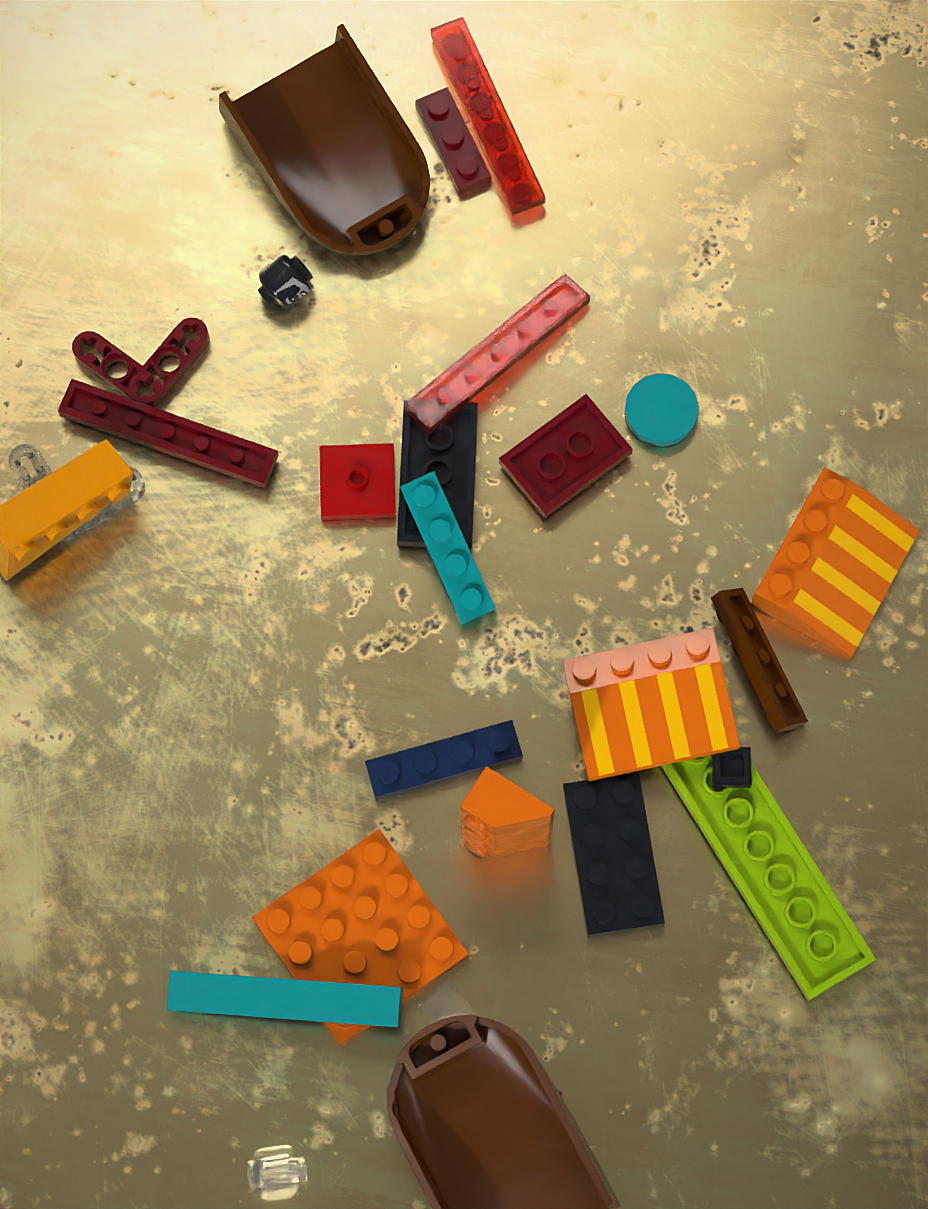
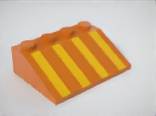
M824 467L754 593L751 605L753 608L851 659L920 530L857 483Z
M713 627L562 660L588 781L740 749Z

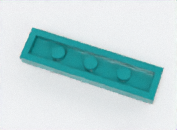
M433 471L400 486L461 624L495 610L496 607L435 472Z

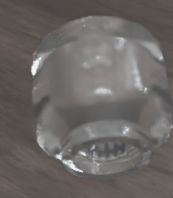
M289 1145L259 1148L254 1152L252 1160H247V1179L250 1192H257L259 1198L264 1201L294 1197L299 1192L300 1182L307 1180L305 1158L297 1157L295 1150Z

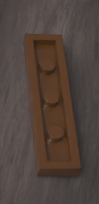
M744 589L721 590L711 597L716 609V615L731 639L733 650L740 658L747 672L749 683L756 691L764 707L768 722L773 726L776 733L801 727L808 720Z

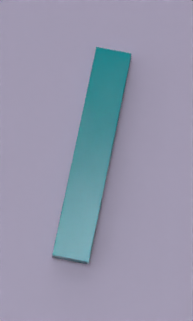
M170 971L166 1010L400 1027L403 987Z

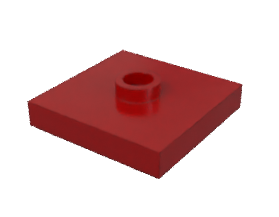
M394 443L319 446L321 520L396 518Z

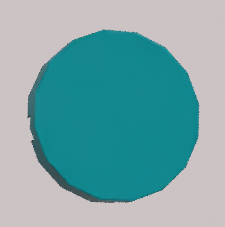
M657 373L645 376L633 385L626 398L624 415L628 428L636 438L643 442L647 441L655 444L654 446L666 447L678 444L690 435L697 422L699 405L695 392L684 380L674 375Z

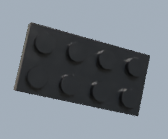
M404 400L400 486L434 471L468 547L472 548L478 403ZM399 488L397 546L426 547L403 493Z
M639 772L593 781L583 780L563 783L587 937L664 926L665 920Z

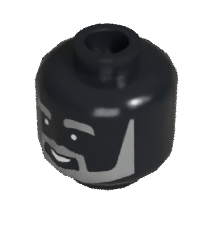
M281 254L259 272L258 276L262 286L257 290L270 306L277 303L280 307L289 309L311 291L310 280L313 276L296 255L290 257Z

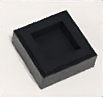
M740 747L737 750L711 755L712 788H751V747Z

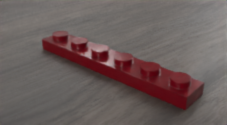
M71 379L58 408V413L61 417L266 488L279 456L278 450L75 379Z

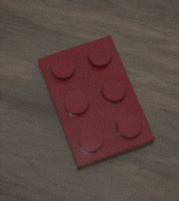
M585 394L499 457V464L545 519L631 455L633 449L591 398Z

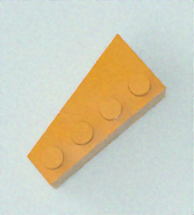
M107 439L0 505V574L6 581L82 524L94 518L111 502L117 503L128 495L131 490L133 471Z

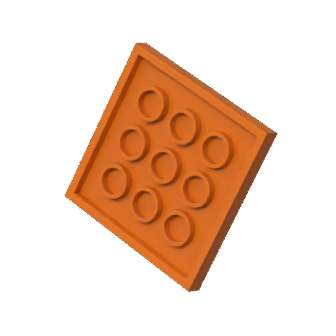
M380 828L252 916L253 921L294 980L403 987L402 1003L469 957L464 946ZM324 1022L340 1047L371 1026Z

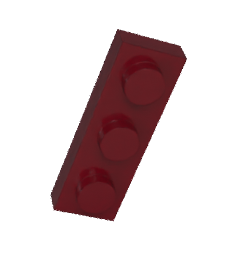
M448 87L416 99L415 107L458 195L491 183L492 176Z

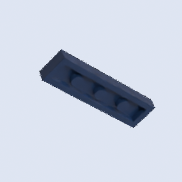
M509 720L366 760L365 764L375 800L478 772L484 770L486 766L492 768L523 759V754L513 721Z

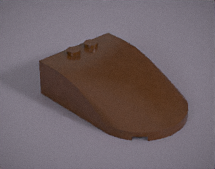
M343 23L336 27L335 42L245 95L231 101L226 91L219 94V113L252 165L298 226L321 246L348 255L378 253L401 242L420 221L426 208L430 189V173L426 157L416 138Z
M458 1015L444 1018L428 1025L414 1035L403 1047L395 1060L396 1064L391 1075L389 1086L387 1085L388 1116L394 1134L432 1209H617L621 1207L588 1142L547 1071L527 1041L514 1030L492 1019L476 1015Z

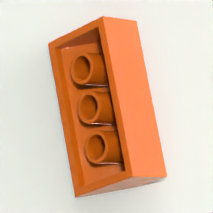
M486 766L460 805L461 838L466 840L464 846L480 857L487 853L491 857L496 858L547 847L552 837L555 809Z

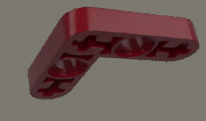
M193 317L183 319L143 366L94 331H85L78 334L72 342V351L76 361L82 367L119 394L156 407L204 352L209 344L210 337L206 324L202 320ZM198 330L200 339L198 341L191 339L184 346L187 341L185 333L187 331L194 333ZM95 343L98 354L103 357L101 364L98 357L90 352L84 356L82 347L84 345L91 347ZM183 346L185 347L186 353L188 354L186 356L180 350ZM173 355L180 360L178 367L170 372L162 370L159 367L161 359L165 356ZM113 363H125L128 366L127 373L121 378L110 377L108 369ZM152 371H154L155 374L159 377L154 383V377L151 373ZM153 383L152 389L154 394L152 396L145 394L140 397L139 387L148 388Z

